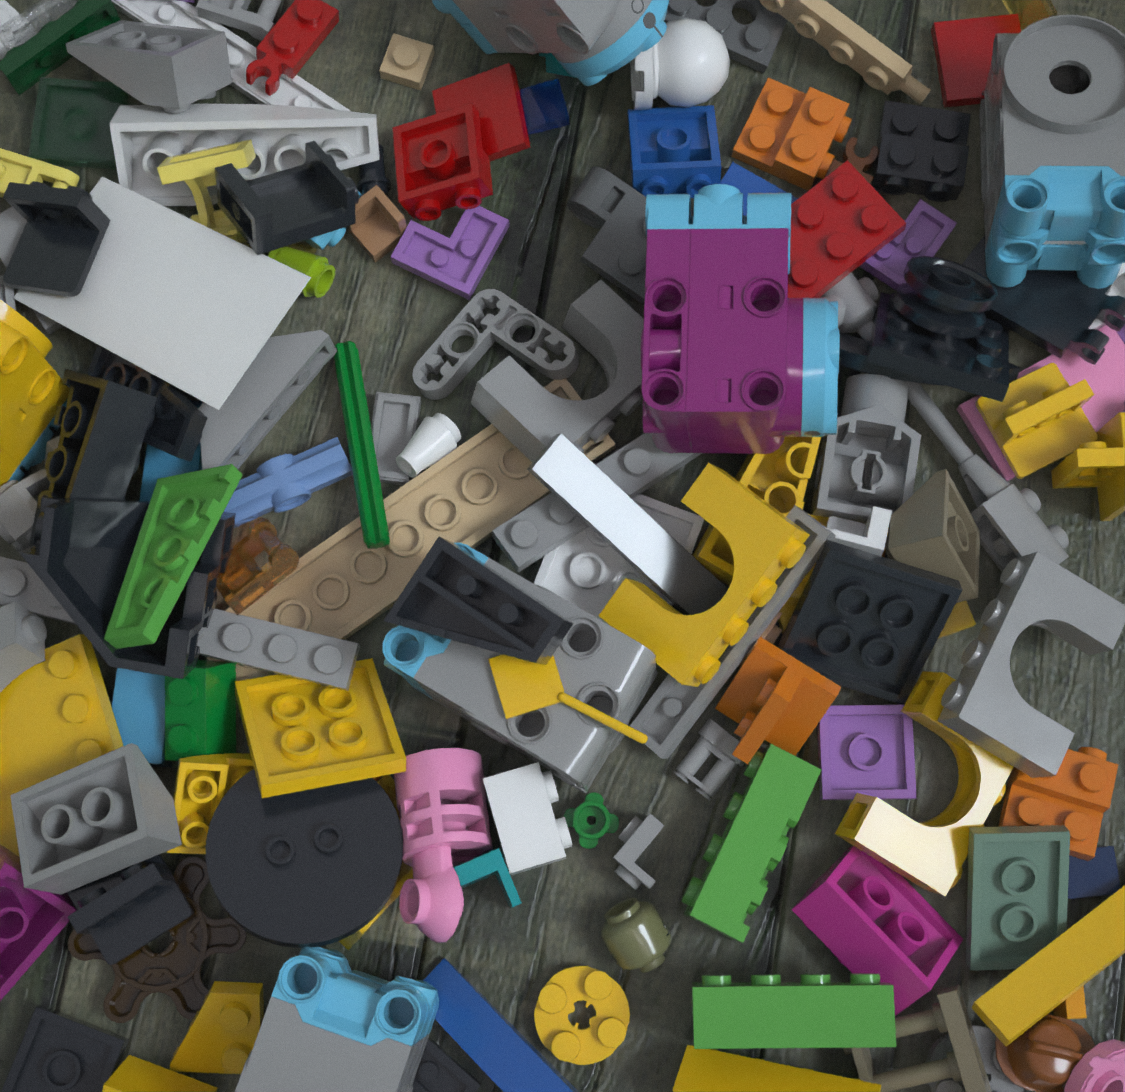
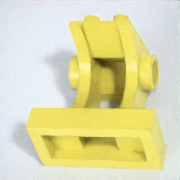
M251 139L167 157L157 167L162 185L185 181L189 186L198 214L191 216L192 220L241 244L247 242L222 209L214 210L207 187L216 185V167L232 163L236 169L248 167L252 163L256 155Z

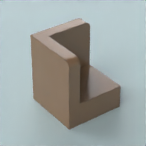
M377 185L359 198L358 204H355L356 224L347 226L348 232L375 263L397 246L407 227L403 214Z

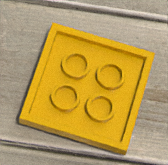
M373 658L356 661L348 691L280 674L235 681V695L262 798L406 771V756Z

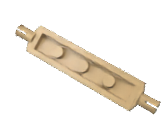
M759 0L767 10L779 13L791 22L802 36L812 38L827 49L834 60L847 64L862 75L864 81L872 88L882 90L887 95L892 91L900 89L918 102L919 105L931 91L930 88H927L911 76V64L827 1Z

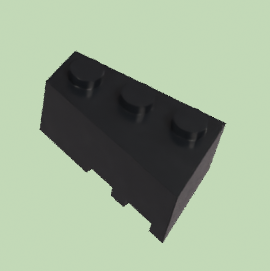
M440 536L383 620L547 665L574 624L453 542Z

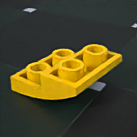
M250 753L210 754L179 759L173 800L182 845L168 850L167 853L206 854L207 833L217 806L228 790L240 778L254 769Z

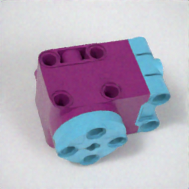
M713 184L701 188L698 194L694 195V216H691L690 194H647L645 210L647 249L644 329H642L641 390L643 395L644 434H651L656 447L666 453L768 454L776 451L784 442V437L836 435L840 348L838 301H828L826 298H787L788 274H790L791 193H748L747 216H743V193L736 187L726 184Z

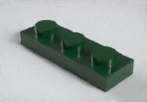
M78 0L74 7L57 20L46 23L39 33L24 44L15 46L6 53L5 57L0 60V71L19 96L73 57L67 52L66 43L121 21L112 1Z

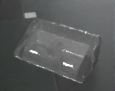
M39 0L0 26L1 43L7 51L15 46L24 44L39 33L46 23L57 20L72 9L78 0Z

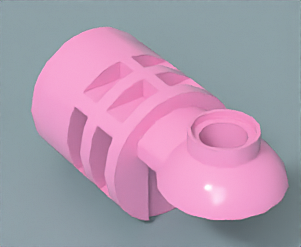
M438 748L407 755L406 771L394 774L396 802L403 838L402 860L405 864L413 867L414 878L407 879L401 888L399 897L400 914L405 923L416 924L417 928L424 935L437 943L447 942L453 936L463 912V891L453 866L461 865L474 859L475 856L481 855L488 850H493L481 754L462 748Z

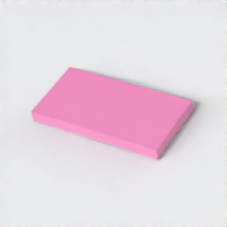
M1107 325L1098 329V331L1104 333L1110 339L1104 347L1106 349L1104 354L1095 365L1067 349L1061 359L1052 354L1019 372L1017 377L1019 379L1049 363H1055L1070 386L1086 379L1095 395L1081 408L1095 432L1102 428L1117 413L1125 410V344L1116 330L1111 329ZM977 395L960 404L956 410L992 468L1008 482L1016 478L975 405L976 401L983 397Z

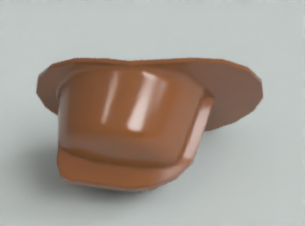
M1050 1014L1044 1016L1006 1047L997 1037L995 1040L996 1059L1003 1074L1013 1084L1034 1092H1064L1065 1085L1074 1067L1088 1051L1095 1047L1092 1037L1081 1025L1069 1019Z

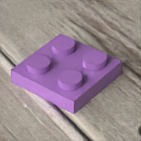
M838 705L829 707L817 724L819 768L822 769L819 775L820 801L853 800L856 793L875 796L881 800L917 798L913 719L901 712L904 705Z

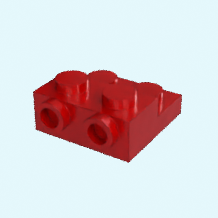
M473 103L392 128L398 202L412 218L432 221L441 216V210L454 206L461 209H473L482 203V198L493 195L490 159L482 147L479 111Z

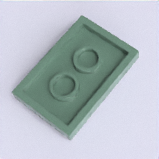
M1065 825L969 827L966 964L970 971L1017 969L1067 930L1070 831Z

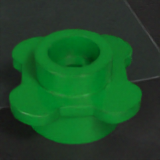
M595 792L587 794L585 802L577 808H569L564 813L567 826L573 827L579 835L580 845L586 849L596 847L599 838L606 833L616 832L619 827L618 817L608 812L607 808L603 805L604 799L602 795ZM589 816L595 817L596 823L594 825L587 823Z

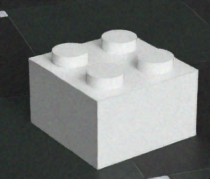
M539 762L483 778L511 875L566 859L564 849L572 847L573 844L565 817L555 819L551 803L559 801V796L551 770L542 773Z

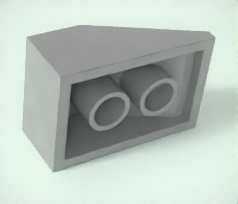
M121 20L66 43L69 54L141 103L163 107L167 113L187 111L190 109L191 103L197 100L213 98L216 96L217 90L232 83L224 31Z

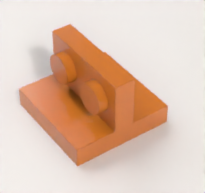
M760 637L715 707L716 710L739 723L734 734L741 737L732 755L749 764L763 741L766 740L770 744L796 756L836 699L841 686Z

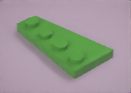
M233 464L157 479L104 640L114 648L121 649L154 644L243 476Z

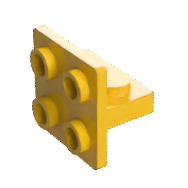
M1049 363L1009 383V388L1003 402L981 397L975 403L1018 479H1022L1070 455L1078 449V445L1096 441L1098 438L1081 408L1095 394L1086 379L1070 386L1055 363Z
M1125 412L1117 413L1096 432L1098 436L1096 441L1078 445V449L1066 456L1051 471L1053 489L1097 487L1101 521H1111L1125 511Z

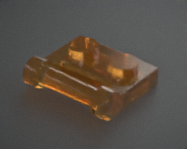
M263 517L256 518L248 525L247 536L231 547L225 574L219 573L216 588L226 603L239 615L291 574L298 566L299 557L290 545L283 544L277 537V530L271 521ZM265 550L268 554V562L260 567L254 558Z

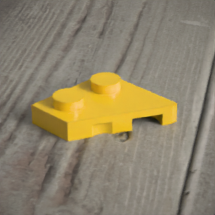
M214 981L201 1009L196 1013L183 1041L173 1054L169 1065L170 1070L176 1072L241 1075L264 1018L263 983Z

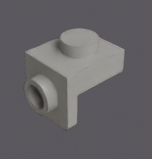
M651 814L644 821L640 820L637 816L631 820L618 836L625 844L612 858L619 864L614 872L635 890L640 884L650 889L656 882L634 863L664 827Z

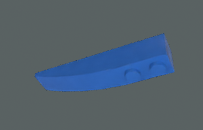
M446 958L423 980L438 990L439 1008L435 1020L503 1092H579Z

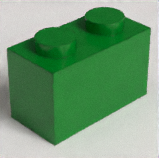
M197 660L195 668L184 679L165 676V760L179 761L180 758L236 753L235 663Z

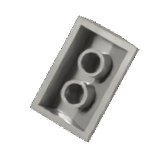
M133 743L10 795L24 888L61 895L182 845L174 800L139 747Z

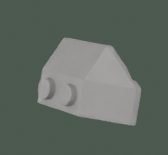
M317 330L270 337L219 410L202 401L203 404L198 409L207 417L200 441L203 470L233 464L237 469L241 467L264 437L317 376L323 366L337 352L330 336L326 332Z

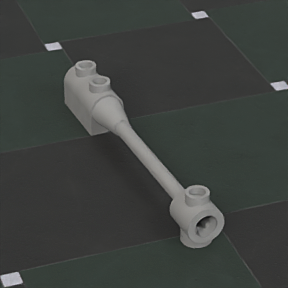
M851 272L819 298H826L828 301H838V329L841 333L858 332L862 339L870 341L873 326L872 320L878 307L874 302L878 298V290L871 279L863 277L857 280ZM903 381L909 386L908 399L958 463V469L977 506V509L971 515L980 530V544L1001 572H1003L1006 565L1012 559L1037 551L1057 564L1067 559L1069 555L1064 549L1069 545L1068 536L1058 525L1052 524L1046 527L1036 514L1041 508V502L1036 493L1028 488H1023L1019 491L1014 483L1010 484L977 454L974 455L920 383Z

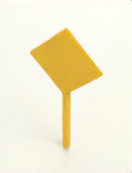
M505 654L488 659L506 720L562 702L641 744L647 742L648 737L646 734L566 694L553 655L547 665Z

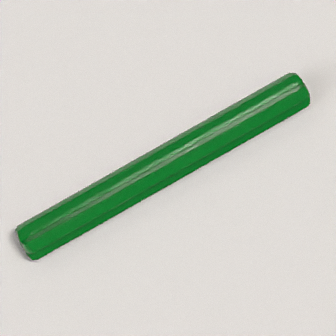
M346 341L334 345L337 349L334 355V362L363 541L368 549L386 547L390 543L359 352L354 342Z

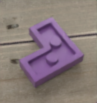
M921 199L906 218L905 230L860 265L861 268L894 290L902 283H907L903 274L907 262L912 257H934L957 224V222Z
M481 206L465 209L450 238L410 220L391 255V261L393 264L470 300L509 228V220Z

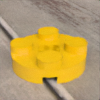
M579 965L565 968L549 979L540 991L534 1011V1020L540 1040L555 1057L576 1065H588L606 1059L625 1040L630 1021V1010L626 995L619 983L604 971L590 966ZM584 1000L587 1001L586 1008L590 1004L594 1006L596 1016L589 1019V1027L580 1029L578 1028V1022L574 1026L570 1023L568 1014L575 1011V1002Z

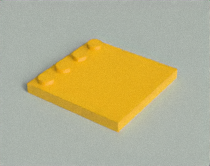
M84 634L76 635L46 648L45 661L24 671L0 693V844L17 856H19L10 795L123 747L93 645Z

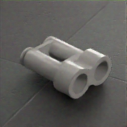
M709 718L698 732L701 737L677 766V771H673V773L687 784L689 783L687 780L690 779L700 787L695 790L710 801V796L713 797L736 766L742 767L745 762L732 755L739 741ZM713 753L719 759L700 782L693 776L709 755Z

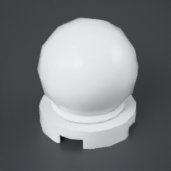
M682 18L666 23L667 29L660 41L630 61L634 110L652 109L653 99H656L657 96L670 105L687 108L705 103L720 91L729 73L730 58L722 35L706 21Z

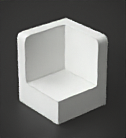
M873 506L866 524L831 516L826 528L836 535L832 540L833 542L882 556L892 510Z

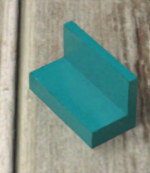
M499 848L454 867L462 888L496 874L509 908H514L522 903Z

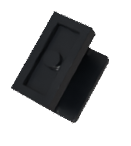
M315 141L305 143L306 161L304 164L246 181L232 163L215 168L218 205L257 255L356 224L355 204L359 202L357 187L351 178H347L340 171L333 157L330 154H326Z

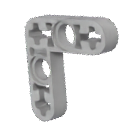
M485 289L478 292L418 360L413 368L412 377L424 397L431 400H439L447 397L458 386L495 341L553 380H562L571 376L578 367L579 357L573 342L566 335L501 291ZM486 307L492 310L497 307L499 313L495 316L490 313L485 316L483 310ZM480 325L484 331L483 333H479L477 329ZM523 325L535 328V334L528 342L518 343L512 339L514 331ZM468 335L474 338V344L467 352L456 353L452 351V344L458 337ZM544 343H546L550 351L557 355L564 352L566 359L563 362L556 359L551 363L548 353L542 349ZM443 355H446L447 358L451 361V363L454 364L453 367L450 365L448 361L444 363L442 359ZM429 373L435 375L441 373L443 378L437 382L435 380L428 381L426 377Z

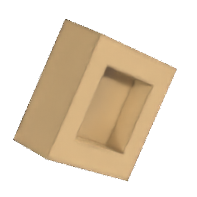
M393 33L379 70L381 79L421 91L435 54L434 45Z

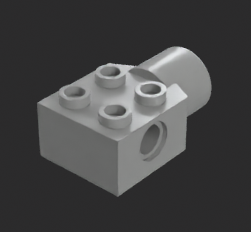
M858 374L846 379L841 416L837 417V434L824 435L821 438L810 514L823 517L835 516L866 524L873 506L892 510V515L913 495L921 435L904 423L909 386L905 382L877 374Z

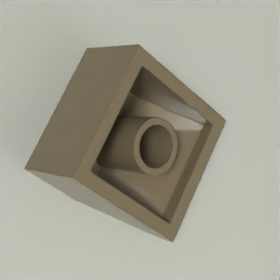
M947 469L937 471L891 515L890 533L885 543L888 559L958 580L963 591L956 603L978 598L980 530Z

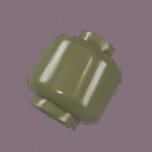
M634 897L621 901L604 915L606 922L602 926L601 937L620 968L624 970L639 969L641 973H646L654 970L664 962L665 956L663 953L671 944V934L652 903L647 901L639 902Z

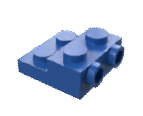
M714 105L692 106L688 108H652L647 110L628 109L632 188L645 197L647 194L687 193L694 199V195L698 194L701 188L720 184L721 159Z

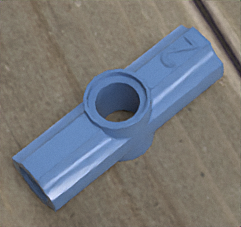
M338 437L295 456L284 454L264 462L256 469L257 473L239 481L224 512L236 514L234 528L273 510L278 513L294 509L311 498V493L353 475L352 468Z

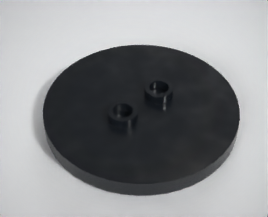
M253 769L228 790L214 812L206 839V866L217 900L229 917L242 929L263 941L291 948L319 947L340 941L362 929L387 903L396 886L402 865V830L397 812L390 798L373 778L262 798L255 770Z

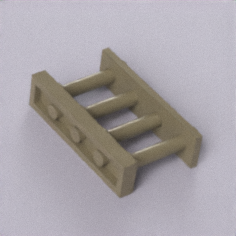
M960 984L940 989L937 994L939 1002L932 1004L933 1009L895 1018L896 1038L939 1029L940 1033L948 1032L953 1051L947 1052V1058L876 1074L869 1048H843L846 1055L853 1054L860 1080L880 1084L881 1092H892L953 1078L955 1082L963 1081L966 1092H992Z

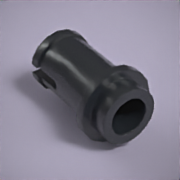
M379 144L380 158L378 161L359 165L360 181L356 185L357 190L362 195L377 185L388 197V192L391 189V181L385 175L384 147Z

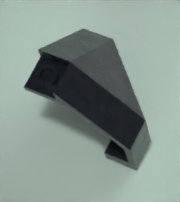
M42 497L40 514L35 526L36 545L19 552L109 666L184 679L196 666L200 654V647L197 646L199 631L202 627L208 628L218 597L216 591L217 578L219 573L225 574L227 569L236 514L223 512L154 644L116 649L105 641L104 637L150 501Z

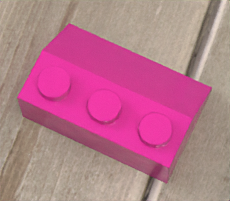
M853 845L809 887L791 909L851 973H879L880 982H887L893 985L895 1016L932 989L963 941V938L902 875Z

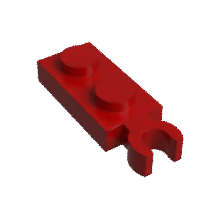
M295 0L256 47L257 60L252 61L246 69L247 84L252 85L258 77L264 76L268 78L265 82L266 94L271 96L276 93L280 86L281 74L283 73L292 79L297 75L339 22V10L321 0Z

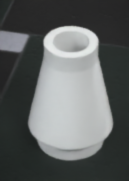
M436 413L433 417H425L404 450L396 457V463L406 475L416 477L422 470L455 450L457 442L461 439V433L454 422L441 413Z

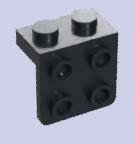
M35 181L30 184L9 182L3 198L27 223L4 273V282L11 288L70 297L77 296L82 291L111 220L92 201L93 197L79 187L68 186L66 189L49 187Z

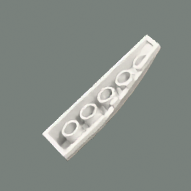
M209 103L190 104V109L187 111L167 113L163 107L120 105L109 123L119 185L163 206H196L192 191L185 181L165 185L161 183L157 167L167 157L251 139L256 157L248 167L237 169L246 181L304 164L306 161L305 143L315 141L326 154H330L340 170L378 161L380 158L376 114L298 106ZM216 185L207 187L212 204L218 203Z

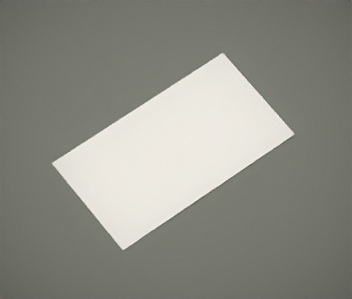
M102 176L90 192V195L93 197L92 201L111 221L82 291L77 296L70 297L19 289L13 298L219 410L311 277L264 254L257 255L253 249Z

